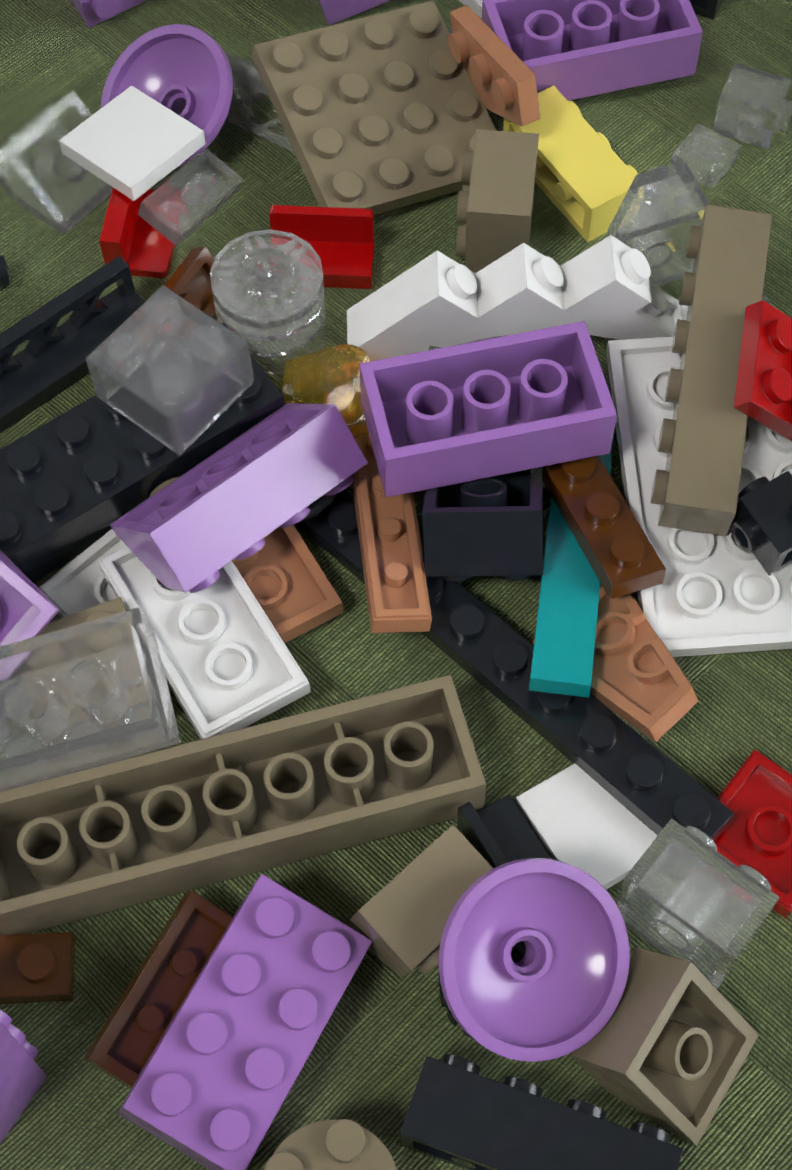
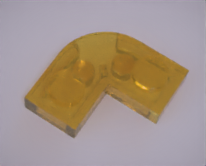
M340 344L286 361L281 392L284 395L285 405L287 403L335 404L354 439L369 435L361 406L359 364L373 360L364 350L357 346Z

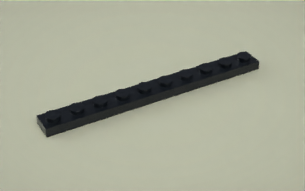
M344 489L337 493L333 502L317 516L298 522L295 525L365 584L354 496ZM422 553L423 563H424V570H425V556H424V554ZM426 577L432 622L430 631L421 633L573 764L578 765L691 865L728 828L735 815L731 810L592 694L587 698L530 691L529 684L534 646L459 583L447 581L441 577Z

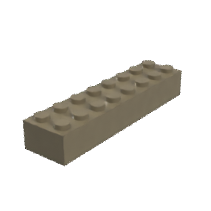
M451 675L1 791L0 932L3 936L28 934L458 818V807L469 801L476 812L484 808L486 782Z

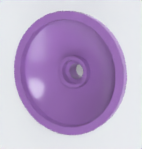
M172 24L155 28L136 39L119 56L107 77L101 98V108L132 85L202 129L206 144L178 166L180 167L196 158L212 143L226 120L233 94V76L229 60L222 47L212 37L196 27Z
M546 858L514 860L493 868L479 877L461 895L453 907L445 924L439 949V976L443 995L449 1010L461 1028L480 1045L498 1055L509 1059L530 1062L546 1061L567 1055L595 1037L610 1020L622 998L630 963V948L626 926L620 910L607 890L583 870L564 862ZM523 941L526 946L525 956L519 962L514 963L511 958L512 948L517 942Z

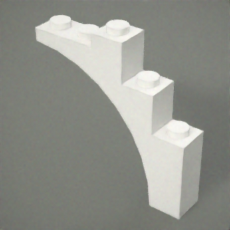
M612 235L561 266L552 258L544 256L525 243H522L477 273L470 271L466 266L457 263L441 252L435 251L347 310V348L349 355L365 363L585 321L588 332L592 336L619 340L674 336L677 320H686L688 306L679 305L677 299L664 292L656 283L649 282L651 270L645 256L639 250L630 248Z

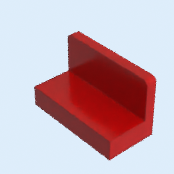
M113 188L99 239L105 265L120 256L129 265L131 276L166 278L169 274L184 210V194L181 192L147 190L133 201Z
M272 205L270 207L269 221L272 242L268 268L269 285L372 289L375 255L374 212L372 209Z

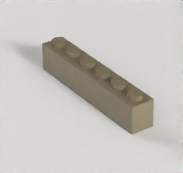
M706 205L701 226H690L685 258L695 259L693 273L684 271L678 303L679 305L688 306L686 320H677L672 344V353L681 354L680 368L670 369L665 393V402L675 403L673 419L663 418L658 443V452L668 453L666 469H656L650 501L652 504L660 505L658 526L726 536L736 515L748 416L734 408L745 308L762 300L772 214Z

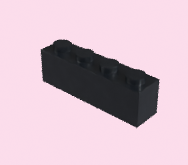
M444 1054L442 1061L426 1057L400 1131L401 1146L465 1170H678L684 1148L670 1144L671 1136L657 1127L633 1122L630 1129L606 1121V1112L593 1104L569 1099L567 1106L542 1098L543 1090L529 1081L508 1076L503 1084L479 1075L480 1067L477 1064L451 1054Z

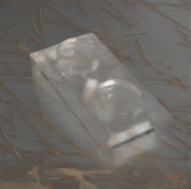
M206 148L203 152L195 155L141 202L138 215L175 246H178L240 190L243 178Z

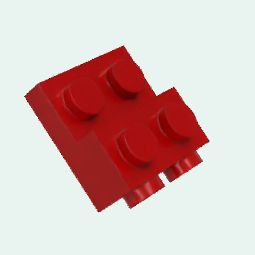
M761 300L745 308L734 408L792 441V318L766 301Z

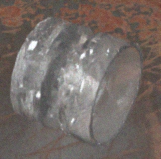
M269 229L248 232L231 240L216 255L210 271L218 325L224 322L266 374L290 372L309 363L322 349L328 332L324 278L320 257L310 243L293 233Z

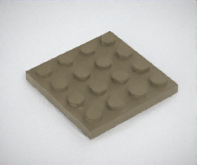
M433 0L254 44L251 58L319 207L372 209L375 215L462 190L463 185H470V183L461 182L464 150L474 151L476 129L495 131L496 129L463 64L457 63L451 54L448 45L449 32Z

